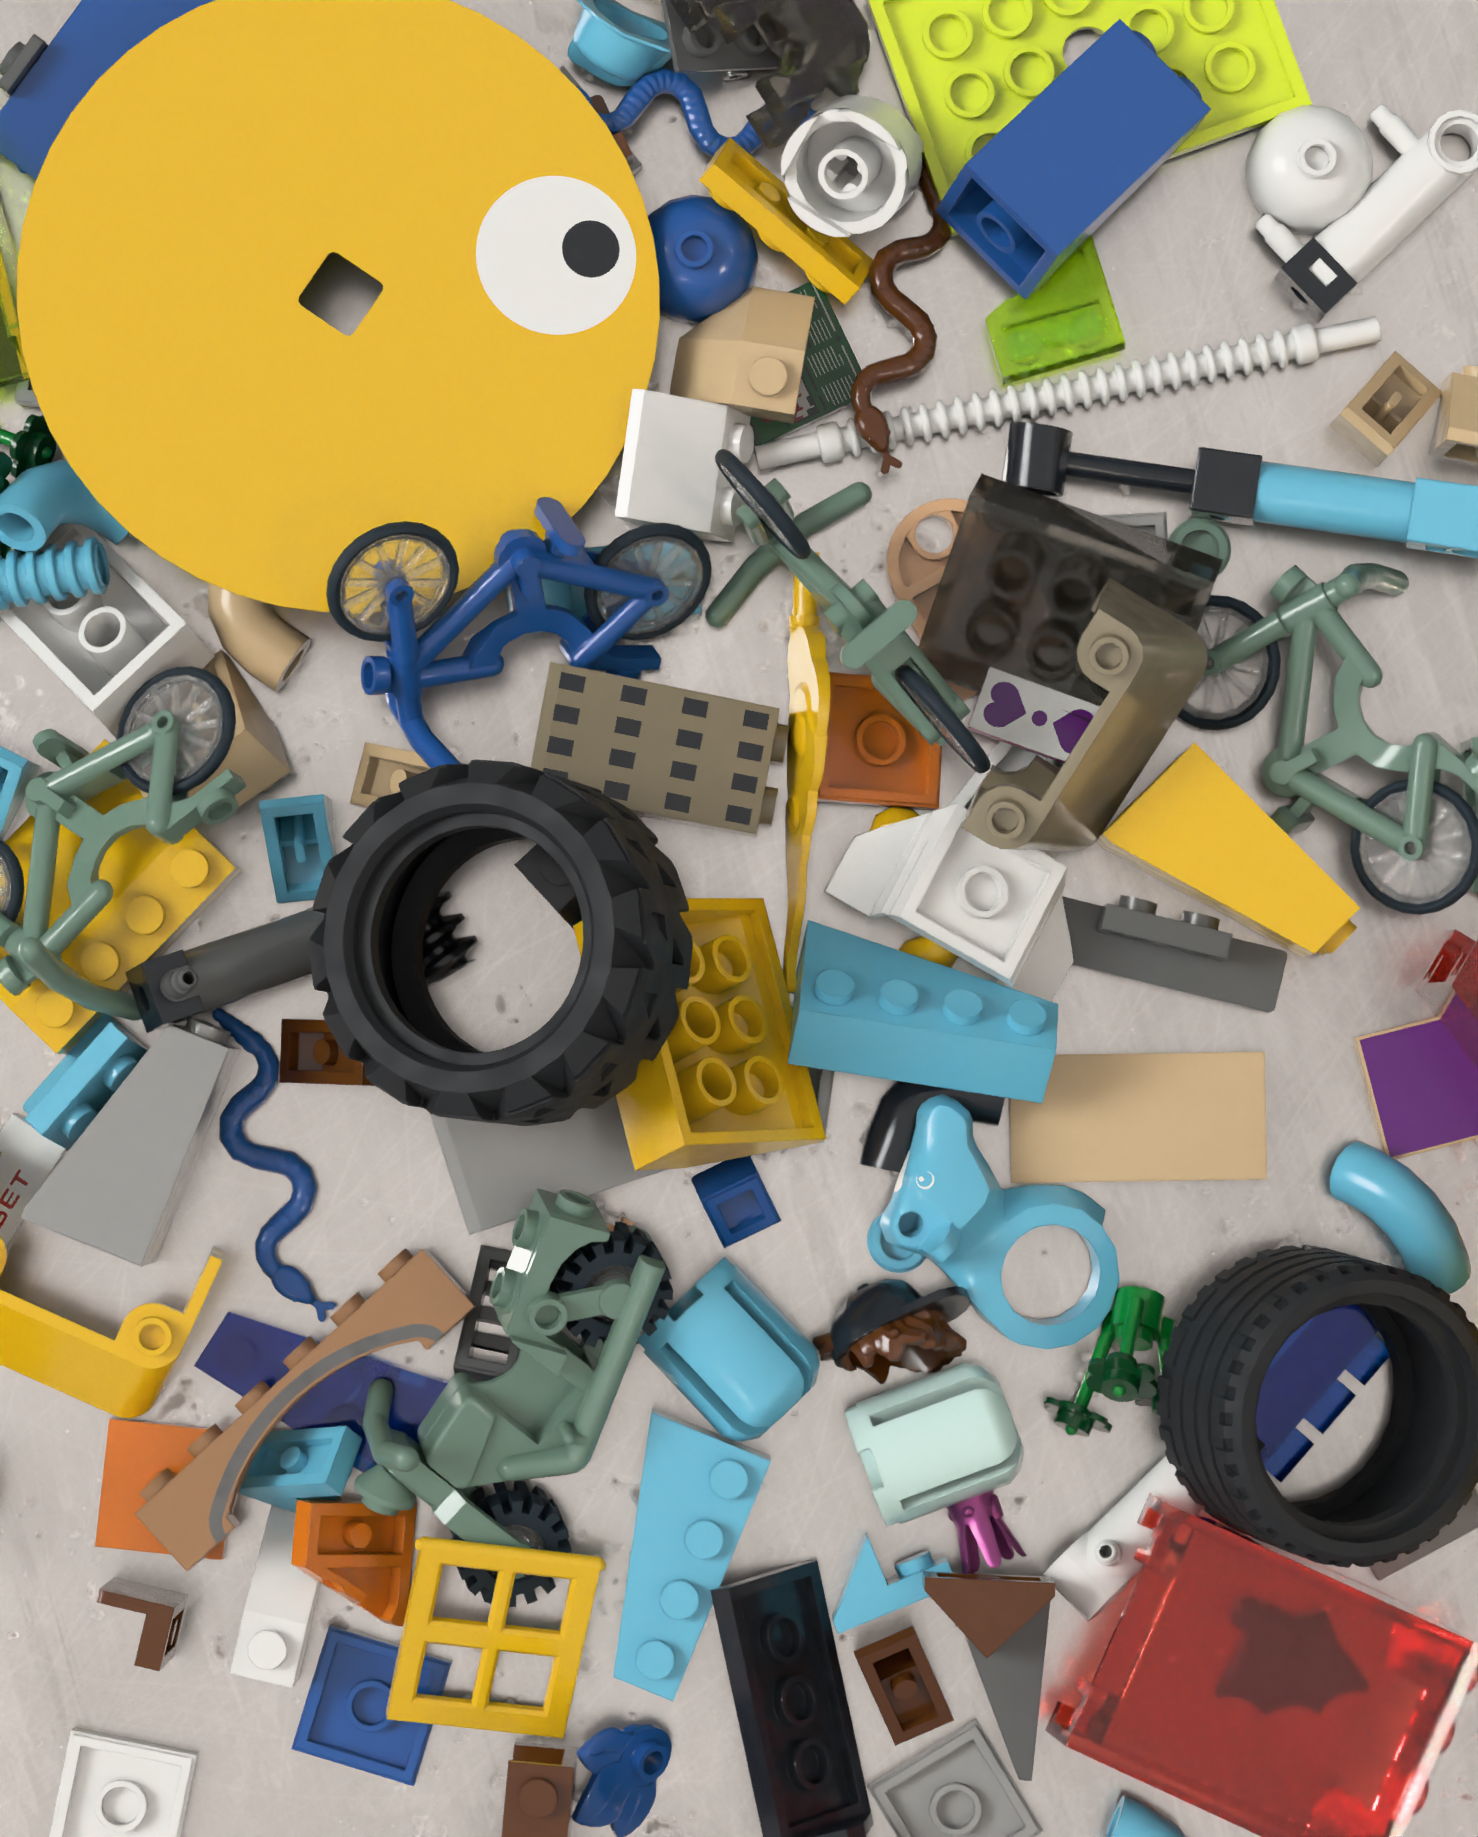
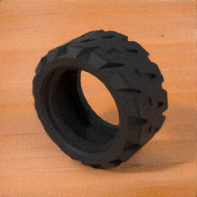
M475 759L471 760L469 764L439 765L400 782L398 786L401 792L380 797L372 802L343 835V838L352 843V845L332 857L325 867L313 904V911L324 913V919L310 935L309 939L313 986L315 990L327 992L328 1000L322 1014L344 1055L350 1060L361 1061L365 1066V1077L373 1085L402 1104L421 1107L439 1117L487 1123L532 1126L565 1121L570 1119L581 1108H598L630 1086L636 1079L639 1062L642 1059L653 1061L675 1026L679 1016L675 995L676 989L687 990L690 978L693 941L692 935L680 915V912L689 911V905L676 867L655 846L658 843L656 835L628 807L601 794L602 791L515 762ZM530 839L555 859L565 872L575 891L583 922V948L580 966L568 996L545 1025L528 1038L514 1045L495 1051L482 1052L461 1039L444 1021L434 1005L427 987L423 968L422 950L425 927L439 892L454 872L465 862L480 852L498 844Z

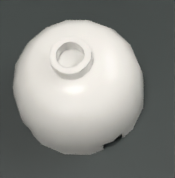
M1302 105L1280 113L1259 130L1246 157L1245 183L1253 205L1262 215L1271 214L1278 223L1284 224L1292 234L1318 235L1329 224L1344 216L1364 196L1372 184L1373 156L1365 134L1349 116L1328 106Z

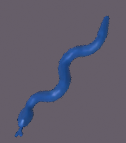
M665 68L644 74L639 78L611 113L602 114L597 112L613 135L630 128L656 96L663 93L672 94L680 101L688 129L701 151L713 157L715 152L729 138L719 134L714 128L702 90L685 73H675V71ZM577 87L593 107L588 94L583 89ZM789 97L769 100L754 112L744 128L736 136H731V138L751 155L763 145L774 126L780 120L790 118L799 121L802 125L817 111H814L809 105Z
M216 1008L212 1012L213 1019L219 1022L223 1029L230 1031V1036L234 1037L235 1041L242 1045L246 1052L253 1054L258 1064L255 1078L230 1099L219 1117V1140L232 1160L252 1169L284 1175L291 1182L293 1190L290 1199L261 1227L255 1241L256 1261L262 1272L271 1279L274 1288L282 1296L293 1302L311 1304L316 1308L318 1320L323 1322L326 1319L325 1310H333L336 1306L335 1303L320 1302L316 1299L315 1293L306 1277L295 1267L283 1265L276 1255V1248L279 1242L299 1226L313 1210L318 1186L312 1167L295 1152L255 1144L248 1140L244 1133V1122L268 1099L278 1084L279 1061L272 1046L264 1039L261 1033L243 1024L239 1019H235L223 1009Z

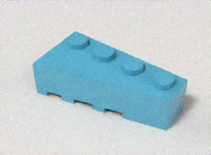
M653 1407L647 1437L613 1677L673 1701L713 1605L710 1590L719 1588L771 1462V1456Z

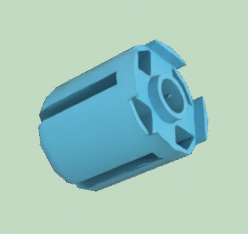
M726 1257L720 1260L669 1309L665 1320L659 1318L654 1323L657 1330L651 1336L644 1332L638 1338L639 1344L645 1349L643 1353L722 1437L738 1442L760 1438L816 1384L820 1366L816 1347L737 1264L733 1266Z

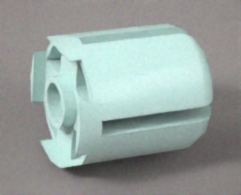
M962 1363L859 1401L855 1407L849 1408L844 1412L857 1452L860 1453L873 1488L872 1493L886 1526L898 1522L903 1524L1009 1485L1020 1473L1025 1453L997 1377L981 1365Z

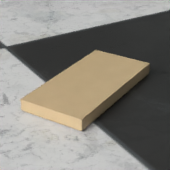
M1265 1052L1055 1055L1042 1103L1009 1098L1010 1183L1267 1179Z

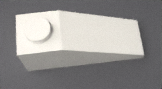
M271 1505L243 1611L229 1674L293 1688L300 1677L321 1583L291 1565L296 1513Z

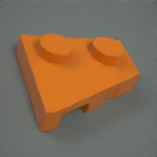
M297 1500L291 1565L380 1621L395 1626H403L409 1600L417 1503L410 1510H399L397 1515L388 1516L367 1508L362 1503V1500Z

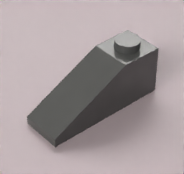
M1050 1601L987 1659L965 1636L1018 1779L1024 1781H1032Z

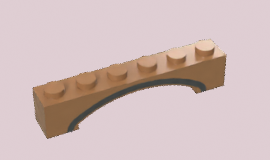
M407 1248L402 1250L378 1273L385 1283L367 1300L359 1292L353 1295L330 1317L338 1326L319 1344L312 1336H309L282 1361L290 1370L271 1388L264 1380L260 1381L235 1404V1407L242 1414L224 1432L215 1423L188 1447L187 1451L194 1459L175 1476L167 1467L139 1493L147 1503L135 1515L186 1571L194 1568L241 1524L233 1515V1511L245 1475L269 1434L302 1397L339 1369L378 1350L414 1341H419L426 1350L431 1349L478 1306L427 1249H421L415 1256Z

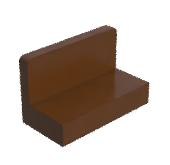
M115 1577L99 1589L97 1603L146 1614L134 1666L160 1671L174 1657L189 1594Z

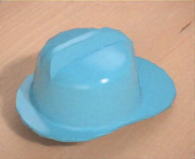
M577 0L583 8L575 27L573 38L569 44L567 55L573 63L599 79L616 86H632L644 74L661 69L672 57L666 24L664 22L631 11L615 0Z

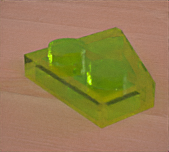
M1092 234L1026 300L1017 294L1014 298L1006 299L985 318V329L1003 385L1125 350V339Z

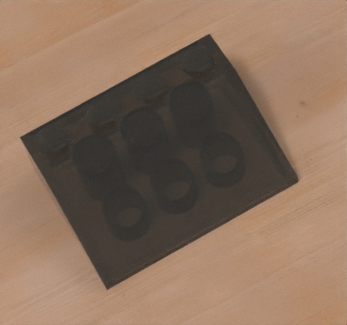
M981 473L969 496L918 648L945 681L979 693L982 690L989 667L1101 706L1109 691L1091 681L1082 672L1077 661V647L1082 633L1093 618L1092 605L1108 579L1115 580L1197 632L1223 559ZM1068 712L1082 720H1085L1089 723L1091 722V719Z

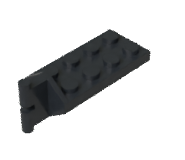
M817 1560L799 1562L710 1590L763 1837H866L874 1823Z

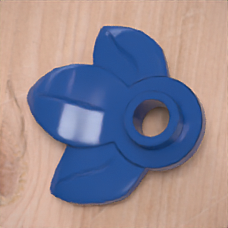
M632 1724L623 1730L616 1727L606 1728L585 1742L577 1751V1756L583 1766L592 1772V1775L571 1816L572 1820L580 1825L589 1827H602L610 1824L612 1832L616 1837H625L637 1829L653 1806L656 1797L657 1778L665 1771L671 1757L672 1745L668 1734L653 1724Z

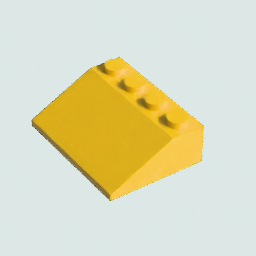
M104 739L91 753L110 744V742ZM126 779L85 802L104 815L119 805L143 798L140 789L134 786L129 779ZM32 815L4 842L19 859L23 871L24 895L22 907L16 919V922L23 926L35 823V818ZM60 824L48 929L71 906L67 882L74 857L83 840L62 824ZM197 826L185 834L179 843L174 845L164 843L150 834L146 828L133 829L127 832L109 847L99 867V879L107 880L113 887L112 899L60 954L62 961L79 975L96 985L127 992L130 989V985L125 972L140 963L161 957L243 870ZM0 857V908L6 912L11 895V878L7 865ZM0 945L1 960L9 954L5 951V948H3ZM38 978L31 982V986L18 996L11 994L0 983V999L56 1054H67L100 1016L104 1014L78 1005L49 989Z
M686 898L689 911L680 912V915L692 935L693 948L687 990L677 988L675 993L679 1010L677 1022L657 1057L653 1061L642 1059L638 1064L634 1082L616 1095L634 1170L688 1168L816 1144L826 1140L808 1067L787 1064L793 1009L764 899ZM581 921L573 926L580 956H582L583 922Z

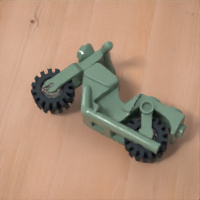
M536 1188L529 1209L523 1208L516 1219L512 1234L514 1248L506 1268L500 1267L490 1289V1304L493 1305L497 1313V1319L512 1343L520 1348L517 1361L507 1372L487 1381L477 1382L470 1375L463 1372L453 1375L418 1428L417 1438L420 1444L406 1433L390 1429L388 1422L394 1393L393 1385L384 1378L373 1380L368 1389L362 1427L373 1459L378 1464L358 1475L354 1487L363 1496L362 1503L367 1508L388 1516L397 1515L399 1510L414 1508L417 1500L416 1496H418L431 1506L433 1513L450 1529L453 1537L452 1540L571 1553V1546L568 1541L570 1536L553 1499L548 1500L545 1491L536 1485L532 1492H530L526 1482L519 1480L578 1473L587 1466L599 1440L635 1345L639 1343L638 1338L641 1330L643 1329L648 1336H651L657 1330L653 1318L657 1316L665 1320L669 1308L664 1300H673V1288L669 1282V1279H672L669 1269L648 1232L636 1226L616 1221L614 1231H609L595 1201L588 1196L567 1189H562L556 1194ZM565 1325L575 1337L581 1334L580 1345L562 1331ZM504 1481H514L513 1491L507 1490ZM493 1483L495 1494L488 1495L482 1487L479 1488L478 1486ZM457 1567L462 1580H465L468 1590L475 1596L481 1592L484 1602L491 1604L498 1571ZM516 1573L509 1607H516V1595L524 1594L527 1604L538 1601L534 1589L539 1586L549 1594L556 1587L553 1578Z

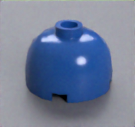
M688 195L669 200L648 215L654 238L659 273L660 314L674 322L701 323L712 314L730 305L755 284L758 252L753 231L735 211L723 208L712 197Z

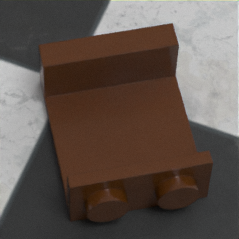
M515 1742L513 1760L508 1761L501 1837H571V1816L573 1814L578 1761L577 1751L579 1747Z

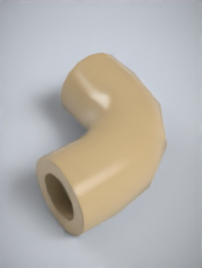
M208 583V614L223 649L248 674L272 690L279 691L300 664L309 648L311 638L286 623L275 613L272 604L239 596Z

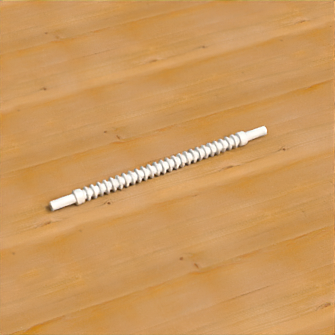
M1374 316L1314 329L1311 323L1292 326L1290 334L1283 335L1282 331L1277 329L1274 331L1273 338L1265 339L1262 333H1258L1255 342L1248 343L1245 337H1240L1238 345L1230 346L1224 340L1220 343V349L1212 350L1209 344H1205L1202 348V353L1194 354L1191 348H1187L1183 357H1176L1175 353L1170 351L1165 361H1159L1155 355H1152L1149 358V363L1146 365H1141L1138 359H1133L1131 367L1123 369L1120 363H1115L1113 371L1105 372L1104 368L1099 366L1096 368V374L1093 376H1087L1084 370H1080L1078 378L1070 380L1067 374H1062L1058 383H1052L1048 377H1045L1040 387H1034L1031 381H1027L1025 389L1021 391H1016L1013 385H1009L1007 393L998 394L997 390L992 388L989 391V397L980 398V395L974 392L971 395V400L968 402H963L960 396H955L953 404L945 406L942 400H937L936 408L927 409L926 405L921 403L918 406V411L915 413H909L906 407H902L900 415L892 417L889 411H884L883 415L891 431L889 435V448L894 450L899 440H905L907 445L912 446L915 438L918 436H923L926 442H931L932 434L940 432L943 438L947 439L950 436V430L959 429L960 433L965 435L968 432V427L971 425H976L979 431H984L986 423L994 421L997 427H1002L1004 419L1012 418L1014 422H1021V416L1024 414H1030L1033 420H1037L1039 412L1047 410L1050 416H1055L1059 407H1065L1069 413H1072L1077 403H1083L1086 409H1090L1093 405V400L1101 399L1104 405H1108L1110 397L1119 396L1120 400L1125 402L1128 399V393L1136 392L1140 398H1143L1146 395V390L1149 388H1154L1157 394H1162L1164 386L1172 384L1174 390L1178 391L1181 389L1182 382L1190 381V384L1196 387L1199 385V379L1202 377H1207L1210 383H1215L1217 375L1225 373L1228 379H1233L1235 371L1243 370L1244 374L1249 376L1252 374L1253 367L1261 366L1264 372H1268L1271 368V363L1278 362L1281 368H1286L1288 360L1295 359L1299 365L1313 363L1319 359V354L1381 341L1379 321ZM849 418L847 426L839 427L838 423L833 421L819 424L816 427L815 433L767 442L758 446L754 445L759 470L820 457L824 463L841 461L845 457V452L852 451L855 457H859L861 449L865 447H870L872 453H877L857 433L853 418Z

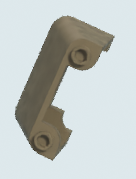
M1109 578L1092 605L1093 618L1082 633L1077 647V661L1082 672L1091 681L1109 691L1108 695L1061 769L1038 755L1034 757L1028 766L1017 771L1003 772L992 764L975 791L961 828L999 849L1081 851L1092 846L1109 824L1201 680L1208 661L1207 647L1202 636L1187 624Z

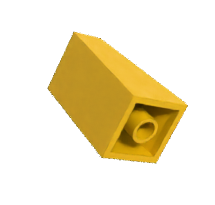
M1195 742L1163 770L1105 828L1096 841L1102 849L1300 957L1312 955L1316 952L1321 956L1326 953L1330 955L1357 928L1349 919L1360 907Z

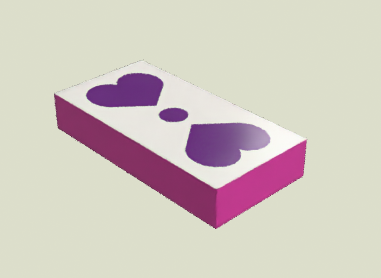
M989 667L967 729L1064 764L1100 706Z

